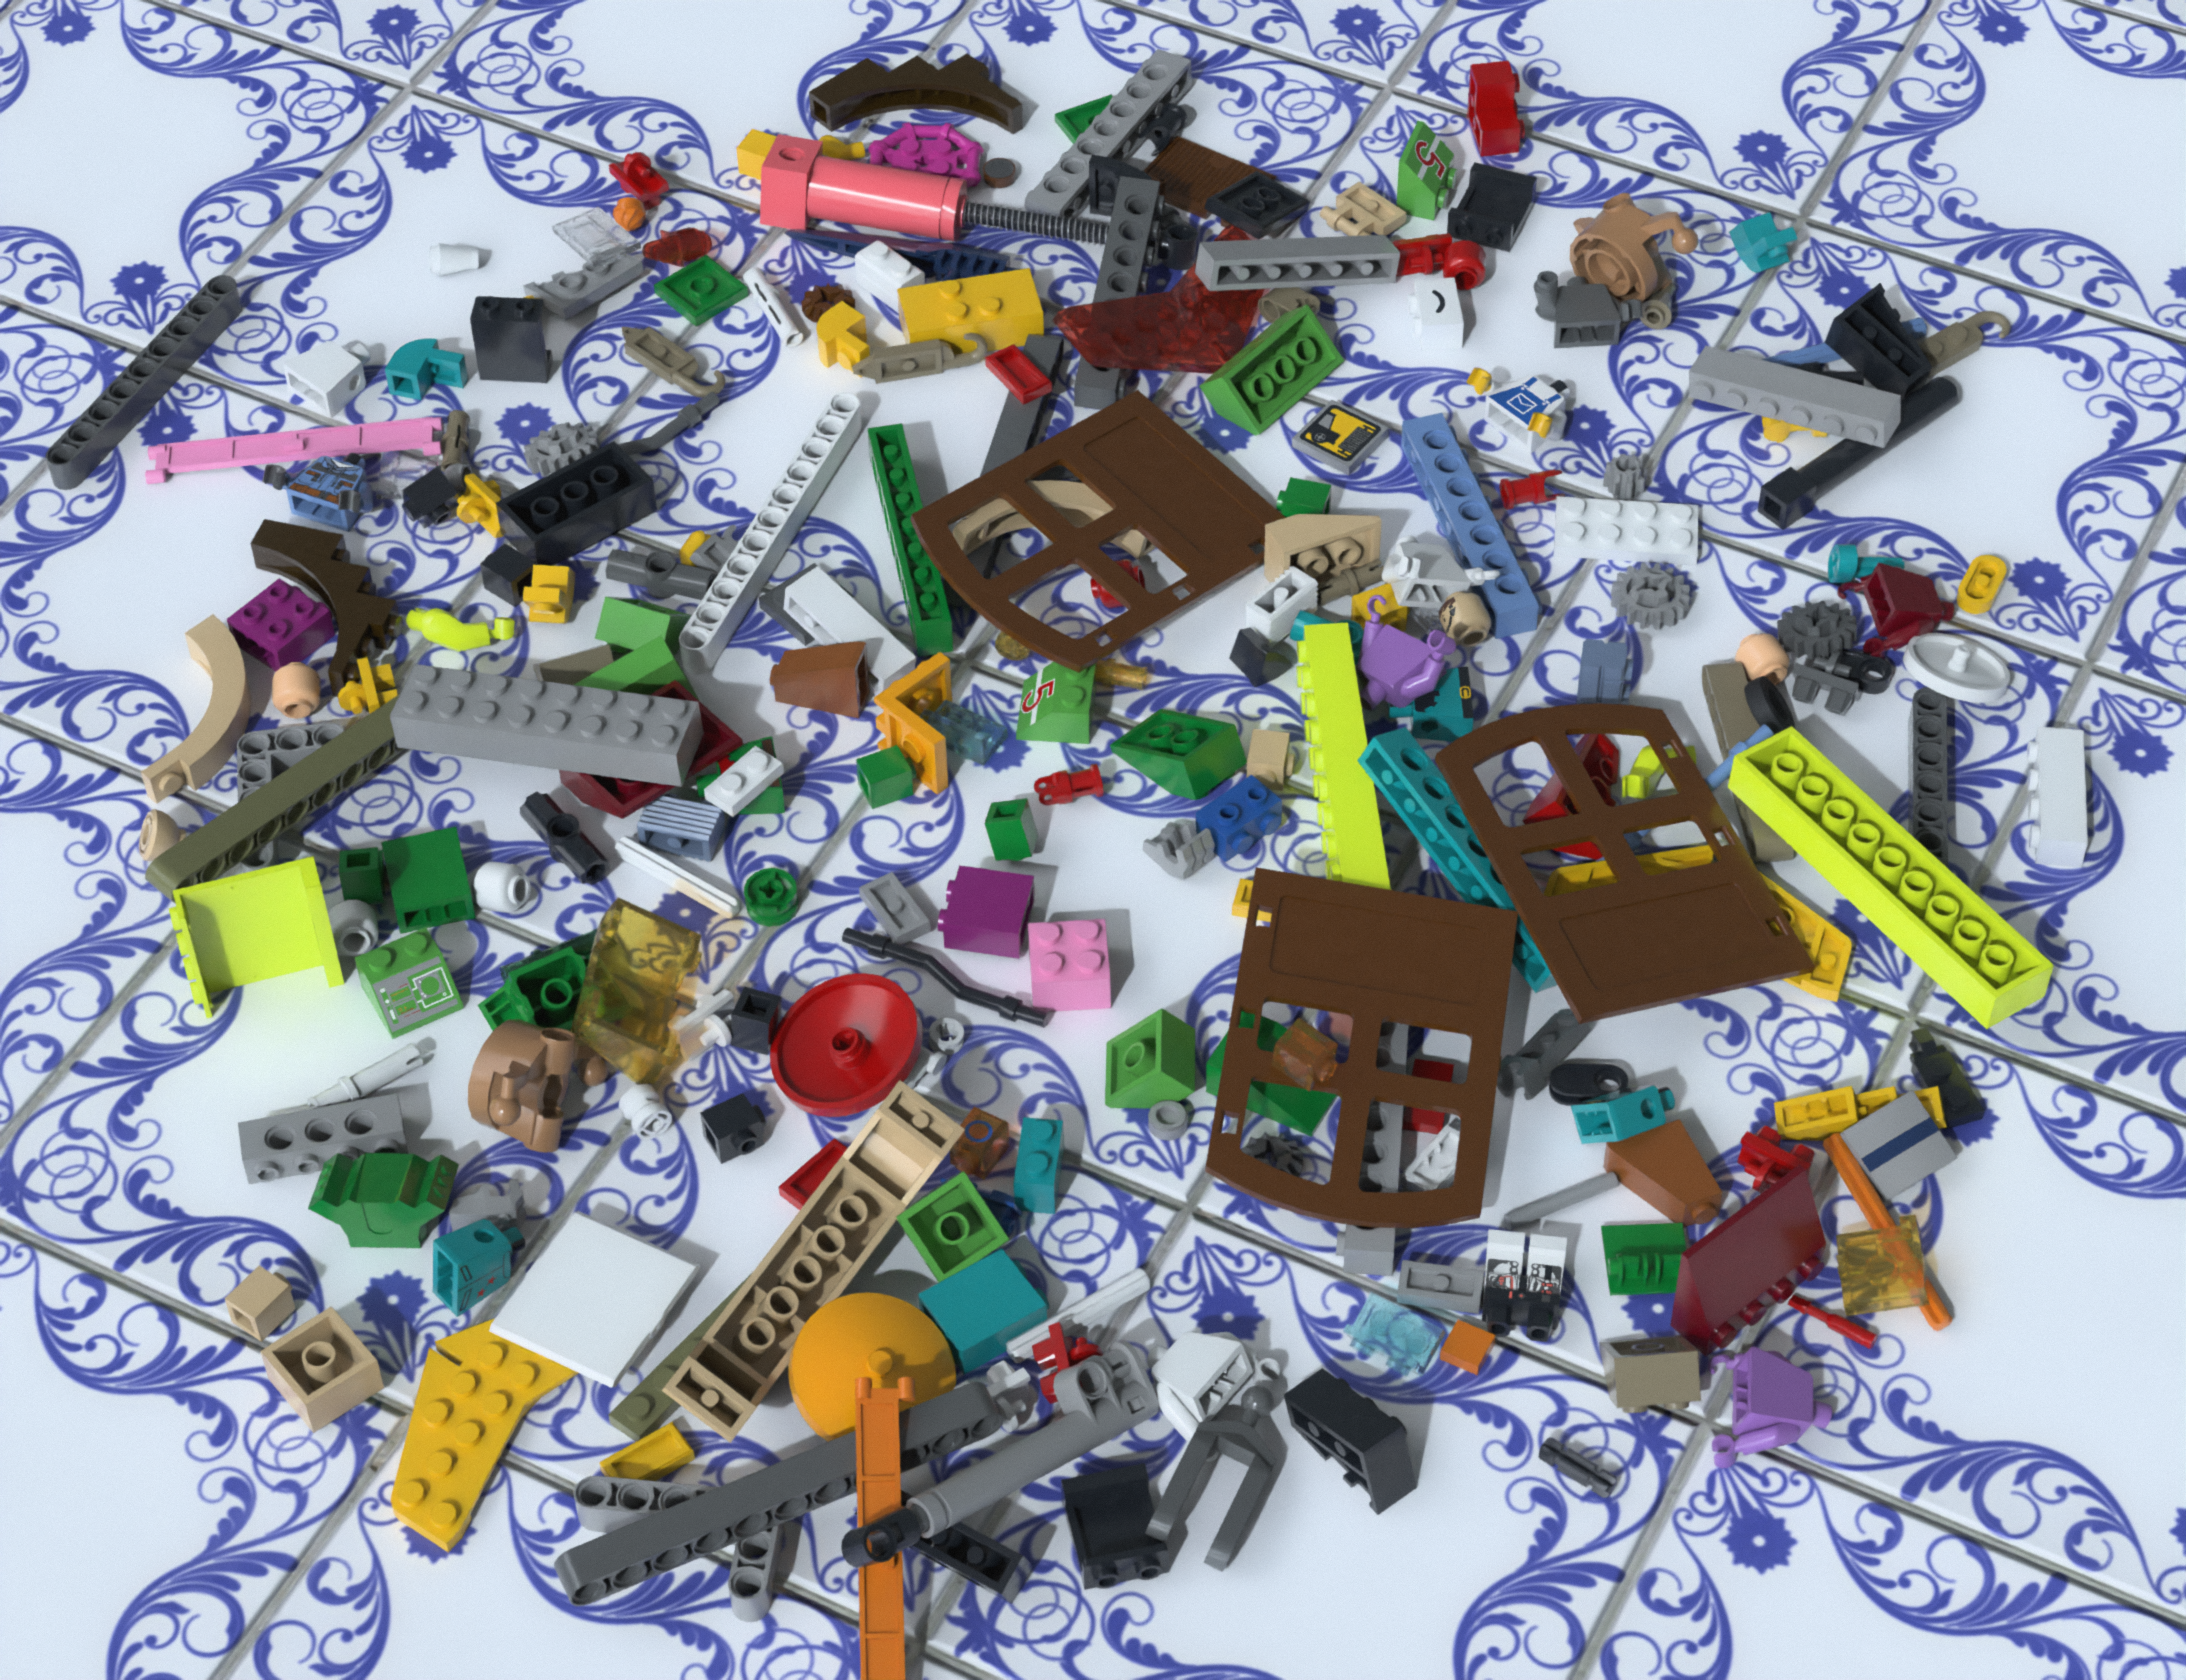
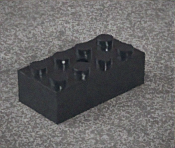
M613 441L496 502V509L501 534L520 553L535 561L536 565L552 566L657 510L653 479Z

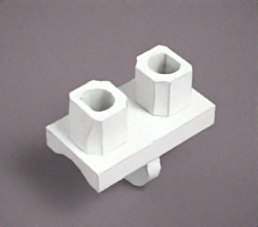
M723 989L715 996L707 993L697 1001L696 1010L688 1016L678 1014L668 1021L667 1026L671 1036L678 1043L683 1058L691 1061L714 1043L724 1047L732 1041L730 1033L731 1014L735 1006L731 991Z
M1003 1360L987 1371V1381L990 1386L986 1388L1003 1416L1002 1427L1010 1433L1018 1429L1019 1424L1016 1415L1026 1411L1024 1403L1031 1400V1394L1028 1389L1030 1375L1024 1367L1015 1371ZM966 1380L955 1386L954 1389L973 1383V1380Z

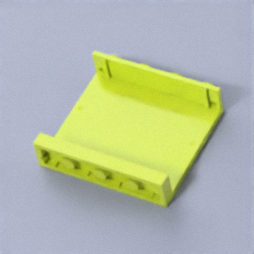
M314 856L173 890L176 906L169 908L174 931L181 929L183 931L176 933L181 956L189 954V957L183 958L188 981L196 979V981L190 982L195 1005L203 1003L206 1018L212 1017L211 1008H213L210 993L322 965L324 966L329 988L344 984Z

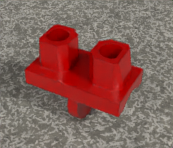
M643 152L629 153L625 156V161L609 165L610 174L620 182L621 188L626 193H631L643 203L644 210H650L661 204L660 194L668 191L669 185L651 167V160Z
M1450 233L1434 234L1407 240H1394L1392 244L1400 252L1396 276L1416 273L1430 275L1433 271L1442 270L1443 254L1446 248L1452 244Z
M1765 1125L1755 1134L1747 1131L1743 1135L1740 1142L1742 1148L1737 1163L1745 1167L1744 1172L1755 1177L1752 1189L1762 1193L1768 1185L1772 1186L1799 1164L1806 1169L1809 1178L1814 1151L1802 1144H1796L1790 1153L1779 1148L1781 1136L1776 1130Z
M1060 1322L1048 1326L1049 1338L1032 1345L1034 1358L1042 1371L1057 1366L1059 1372L1093 1355L1099 1357L1103 1355L1101 1347L1095 1344H1088V1340L1085 1337L1078 1338L1074 1343L1072 1338L1064 1336L1063 1327ZM1058 1372L1042 1377L1039 1380L1042 1393L1050 1404L1058 1402L1053 1388L1054 1378Z

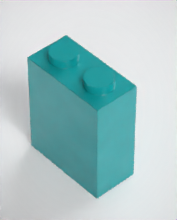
M1002 1248L918 1294L919 1310L927 1315L942 1332L950 1347L955 1364L964 1375L1006 1352L1007 1341L1047 1319V1310L1050 1309L1044 1292L1038 1287L1035 1289L1032 1287L1020 1262L1016 1259L1012 1261Z

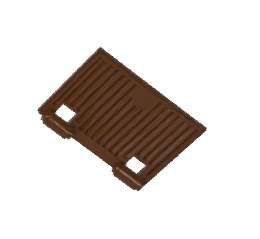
M1178 136L1143 171L1152 177V180L1160 181V195L1165 196V203L1206 220L1213 214L1204 209L1209 197L1256 171L1274 181L1276 180V176ZM1221 218V226L1228 229L1233 226Z

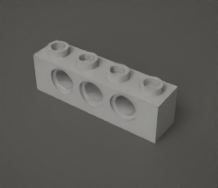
M398 1093L238 1122L242 1162L249 1184L271 1182L275 1179L296 1175H309L322 1171L324 1162L337 1153L353 1161L364 1153L408 1154Z

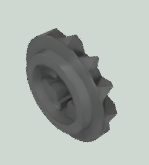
M1265 1131L1261 1138L1255 1139L1250 1137L1248 1144L1241 1148V1151L1272 1167V1164L1266 1159L1267 1152H1271L1277 1158L1276 1169L1297 1177L1302 1172L1303 1152L1298 1149L1296 1140L1289 1141L1285 1139L1283 1133L1276 1137L1269 1136Z

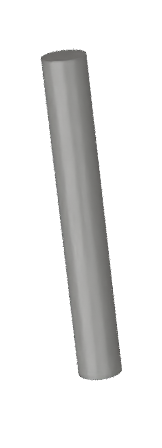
M1609 1172L1505 1214L1504 1221L1506 1226L1512 1230L1618 1187L1617 1177L1613 1172Z

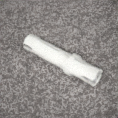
M759 267L749 269L744 274L743 281L751 290L755 305L764 311L771 325L781 338L783 345L787 348L796 347L801 343L803 334L799 331L780 301L779 291L768 282L764 272Z
M409 1043L406 1047L351 1077L342 1076L337 1079L336 1085L314 1097L308 1098V1105L310 1107L314 1105L315 1108L360 1100L363 1096L414 1068L422 1066L423 1060L421 1057L416 1058L420 1053L414 1044Z

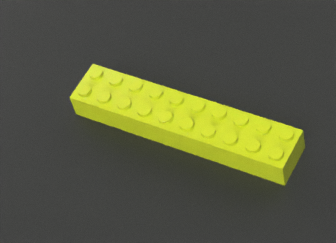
M1348 622L1304 625L1303 640L1297 641L1298 662L1303 663V665L1296 666L1297 687L1305 691V693H1300L1301 714L1309 718V720H1304L1305 741L1313 745V747L1308 748V760L1310 770L1314 769L1315 773H1317V775L1312 776L1314 797H1318L1319 801H1321V803L1316 805L1318 826L1323 825V829H1325V831L1321 832L1322 854H1327V857L1330 858V860H1325V876L1329 880L1391 890L1374 782L1357 761L1368 744Z
M1792 726L1734 756L1728 788L1986 1029L2045 996L2054 965Z

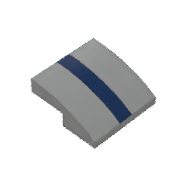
M1913 1090L1865 1117L1840 1134L1884 1202L1908 1190L1922 1179L1958 1158Z

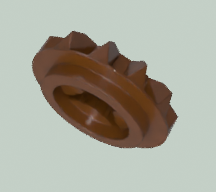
M827 283L826 287L815 285L813 291L805 292L804 300L801 301L802 311L805 317L817 323L819 318L833 307L828 302H834L835 306L843 301L855 309V299L853 298L852 291L844 290L842 284L832 287L829 283Z

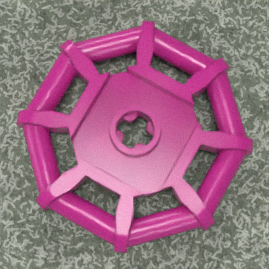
M910 122L903 123L902 128L880 141L874 140L868 148L870 153L869 164L882 166V163L885 162L892 164V168L965 179L967 181V188L976 187L981 181L979 173L980 158L984 152L979 142H972L955 130L954 125L950 123H945L943 126L911 125ZM916 138H933L937 140H917ZM951 143L960 148V150H953ZM899 145V148L897 150L892 149L895 146ZM967 164V168L965 170L959 169L958 165Z

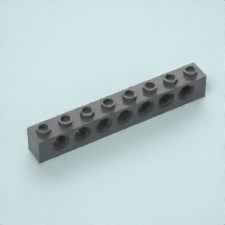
M1120 176L1074 384V406L1102 410L1116 402L1118 398H1124L1126 378H1122L1123 371H1130L1132 352L1128 351L1129 345L1135 346L1138 325L1133 324L1135 319H1141L1143 299L1139 298L1140 292L1146 293L1148 287L1149 273L1145 272L1146 266L1152 267L1154 247L1150 245L1151 241L1158 240L1160 221H1156V216H1162L1164 212L1165 196L1160 195V181Z

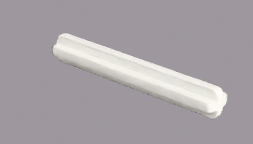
M623 836L616 843V856L722 916L732 919L740 911L741 906L738 898L632 838Z
M1137 1268L1012 1338L1006 1343L1008 1355L1015 1363H1020L1034 1355L1032 1345L1050 1337L1049 1325L1060 1322L1063 1327L1064 1336H1068L1150 1289L1151 1281L1143 1269Z

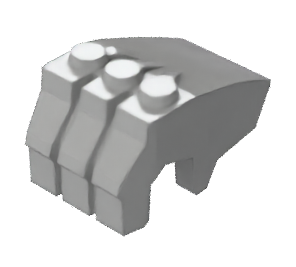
M1191 821L1184 825L1169 822L1158 836L1152 840L1147 838L1143 843V851L1169 875L1182 880L1190 876L1193 871L1202 867L1203 863L1206 864L1214 858L1215 843L1213 842L1210 830L1205 828L1197 834Z
M518 1179L509 1180L510 1192L506 1196H491L488 1184H483L477 1193L454 1199L449 1210L452 1232L482 1219L490 1220L502 1233L512 1227H516L520 1231L526 1220V1209L523 1191L520 1189Z

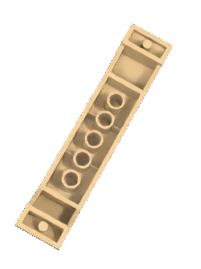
M899 1080L662 1391L731 1443L789 1364L793 1344L804 1324L819 1308L841 1295L897 1220L895 1217L904 1211L965 1129Z

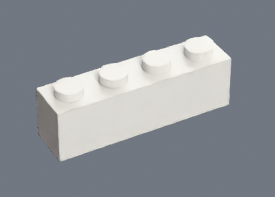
M819 566L786 587L784 610L822 646L857 641L866 642L870 691L876 696L887 689L894 681L900 680L915 669L916 656L913 650L907 644L901 643L896 639L882 621L876 620L865 610L860 600L855 597L852 598L841 588L834 576L827 575Z
M2038 726L2035 741L2028 742L2026 756L2027 763L2033 764V769H2029L2027 791L2034 792V797H2030L2028 805V819L2034 820V825L2030 826L2029 848H2035V864L2082 868L2088 844L2084 730Z

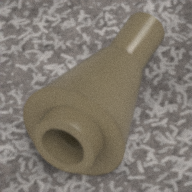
M1670 283L1669 286L1642 304L1643 318L1640 320L1645 326L1659 330L1670 324L1672 318V296L1676 290L1673 283Z

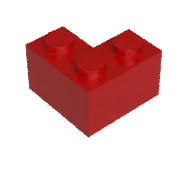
M1509 60L1470 65L1467 117L1480 157L1519 153L1520 139L1525 137L1524 122L1522 119L1517 118L1518 108L1514 98L1515 93H1519L1520 90L1519 76L1517 73L1512 72Z

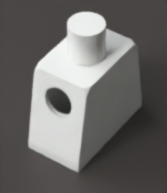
M326 341L283 363L288 389L328 417L333 418L365 388L366 380L363 365L369 362L371 357L368 350L362 344H357L346 351L333 341Z

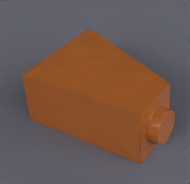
M857 641L784 651L779 664H774L770 673V685L774 686L775 701L859 719L870 694L866 642Z
M1680 1119L1621 1141L1606 1143L1603 1165L1607 1173L1613 1172L1621 1184L1674 1223H1682L1684 1228L1693 1224H1705L1719 1216L1722 1191Z

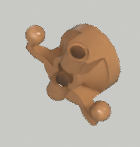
M1621 193L1606 201L1602 207L1603 210L1596 218H1579L1573 222L1578 236L1570 245L1569 259L1574 274L1583 277L1587 284L1605 285L1610 296H1614L1620 302L1628 299H1640L1643 304L1654 293L1665 289L1672 282V277L1658 252L1657 242L1652 235L1673 229L1672 246L1676 252L1683 255L1695 251L1699 243L1698 235L1693 229L1684 226L1678 212H1666L1650 216L1636 208L1629 193Z
M520 1019L505 1021L495 1028L487 1038L474 1062L468 1084V1107L471 1117L480 1125L522 1141L523 1145L530 1150L544 1153L557 1151L559 1149L564 1118L560 1105L566 1095L568 1073L571 1072L572 1062L583 1059L577 1067V1075L582 1083L587 1086L601 1085L608 1075V1066L602 1059L605 1038L601 1036L576 1038L573 1032L562 1028H543Z

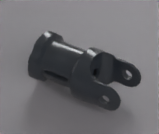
M1167 103L1162 108L1161 115L1151 120L1140 133L1139 139L1148 135L1155 145L1156 149L1151 153V156L1160 154L1172 142L1175 136L1174 133L1187 125L1188 116L1185 110L1174 103Z

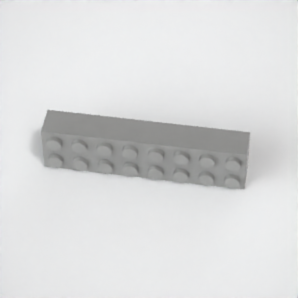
M419 664L414 665L390 714L398 748L680 787L684 783L704 734L699 703L695 701Z

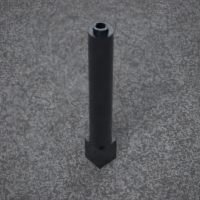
M1936 377L1901 400V422L1885 448L1845 438L1797 471L1789 467L1761 486L1758 512L1782 530L1786 529L1811 512L1815 500L1956 406L1958 402L1956 386L1946 378Z

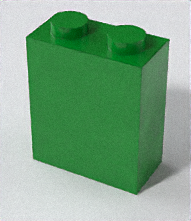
M456 827L381 842L400 934L417 931L425 927L431 928L476 918Z

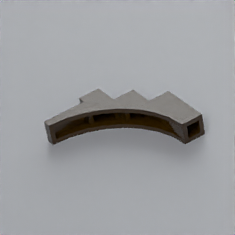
M968 53L939 70L919 56L913 57L890 72H887L885 68L866 58L809 91L811 117L831 132L853 121L875 114L911 109L946 110L972 115L994 123L1011 134H1015L1023 129L1022 103L1000 89L995 83L990 82L988 67Z
M264 519L250 543L256 568L281 575L306 588L329 608L338 626L336 651L328 669L332 694L338 697V693L346 686L347 682H360L361 676L357 659L368 657V660H371L374 656L375 648L388 650L394 637L400 635L403 619L399 616L397 602L393 599L375 596L376 584L372 582L370 567L349 563L350 552L346 550L343 534Z

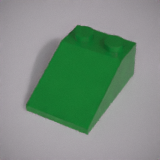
M1159 709L1110 744L1113 753L1170 794L1189 798L1190 800H1198L1207 796L1210 792L1209 790L1221 781L1234 776L1235 771L1247 763L1235 724L1166 709Z
M1242 1011L1239 1028L1253 1029L1255 1014ZM1261 1015L1257 1039L1259 1049L1293 1056L1304 1053L1310 1055L1313 1059L1328 1061L1280 1023ZM1228 1031L1206 1063V1092L1215 1096L1218 1095ZM1254 1081L1250 1084L1246 1109L1312 1137L1338 1095Z

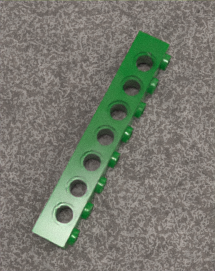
M900 423L867 428L870 462L917 656L934 655L939 652H953L952 621L940 573L921 545L910 521L912 514L922 509L923 505L903 425Z

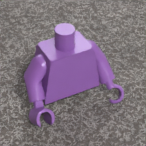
M1381 595L1372 596L1367 603L1371 620H1366L1359 659L1356 665V671L1364 687L1359 692L1361 706L1367 711H1373L1382 700L1398 708H1403L1416 698L1434 691L1438 680L1447 673L1444 667L1446 662L1443 659L1444 655H1450L1456 649L1454 639L1447 637L1446 633L1440 630H1433L1429 634L1426 644L1388 624L1383 627L1384 623L1380 622L1381 613H1378L1374 608V603L1377 599L1383 605L1386 604L1385 598Z
M1752 1346L1747 1353H1736L1734 1359H1731L1726 1354H1719L1709 1360L1707 1366L1711 1374H1716L1713 1368L1721 1362L1726 1363L1727 1370H1733L1732 1434L1739 1436V1439L1735 1441L1730 1436L1723 1434L1713 1439L1711 1444L1713 1452L1727 1450V1452L1717 1453L1714 1456V1464L1717 1467H1731L1736 1461V1453L1743 1452L1746 1456L1795 1443L1811 1425L1822 1429L1828 1426L1832 1416V1406L1813 1399L1812 1375L1793 1365L1780 1352L1774 1350L1763 1351Z

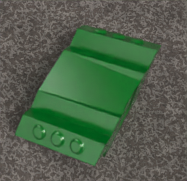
M572 946L509 972L505 984L478 1004L492 1031L507 1020L520 1019L543 1028L569 1030L576 1035V1038L593 1033L605 1023L617 1022L631 1012V1009L596 954L578 955L574 952Z
M337 1153L324 1162L308 1209L340 1225L348 1237L350 1247L421 1248L422 1241L428 1235L427 1222L446 1209L459 1164L442 1154L429 1162L416 1154L364 1153L353 1161Z

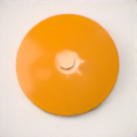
M880 1293L849 1294L836 1298L819 1308L808 1319L798 1334L789 1359V1384L794 1402L807 1424L827 1442L855 1431L856 1378H871L872 1388H898L899 1378H914L915 1401L910 1403L899 1402V1412L950 1392L956 1386V1370L952 1352L945 1337L935 1323L910 1303Z

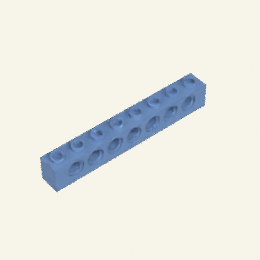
M1442 413L1402 421L1401 447L1459 566L1463 569L1479 567L1483 571L1498 570L1500 572L1498 578L1485 580L1482 585L1470 587L1472 592L1483 600L1491 618L1490 629L1495 639L1536 630L1538 614L1542 613L1540 597L1537 593L1532 592L1525 568L1520 569L1517 563L1516 550L1513 544L1507 543L1503 524L1500 519H1495L1489 496L1483 495L1479 476L1476 472L1471 471L1466 450L1464 448L1460 449L1457 443L1454 427L1448 425Z

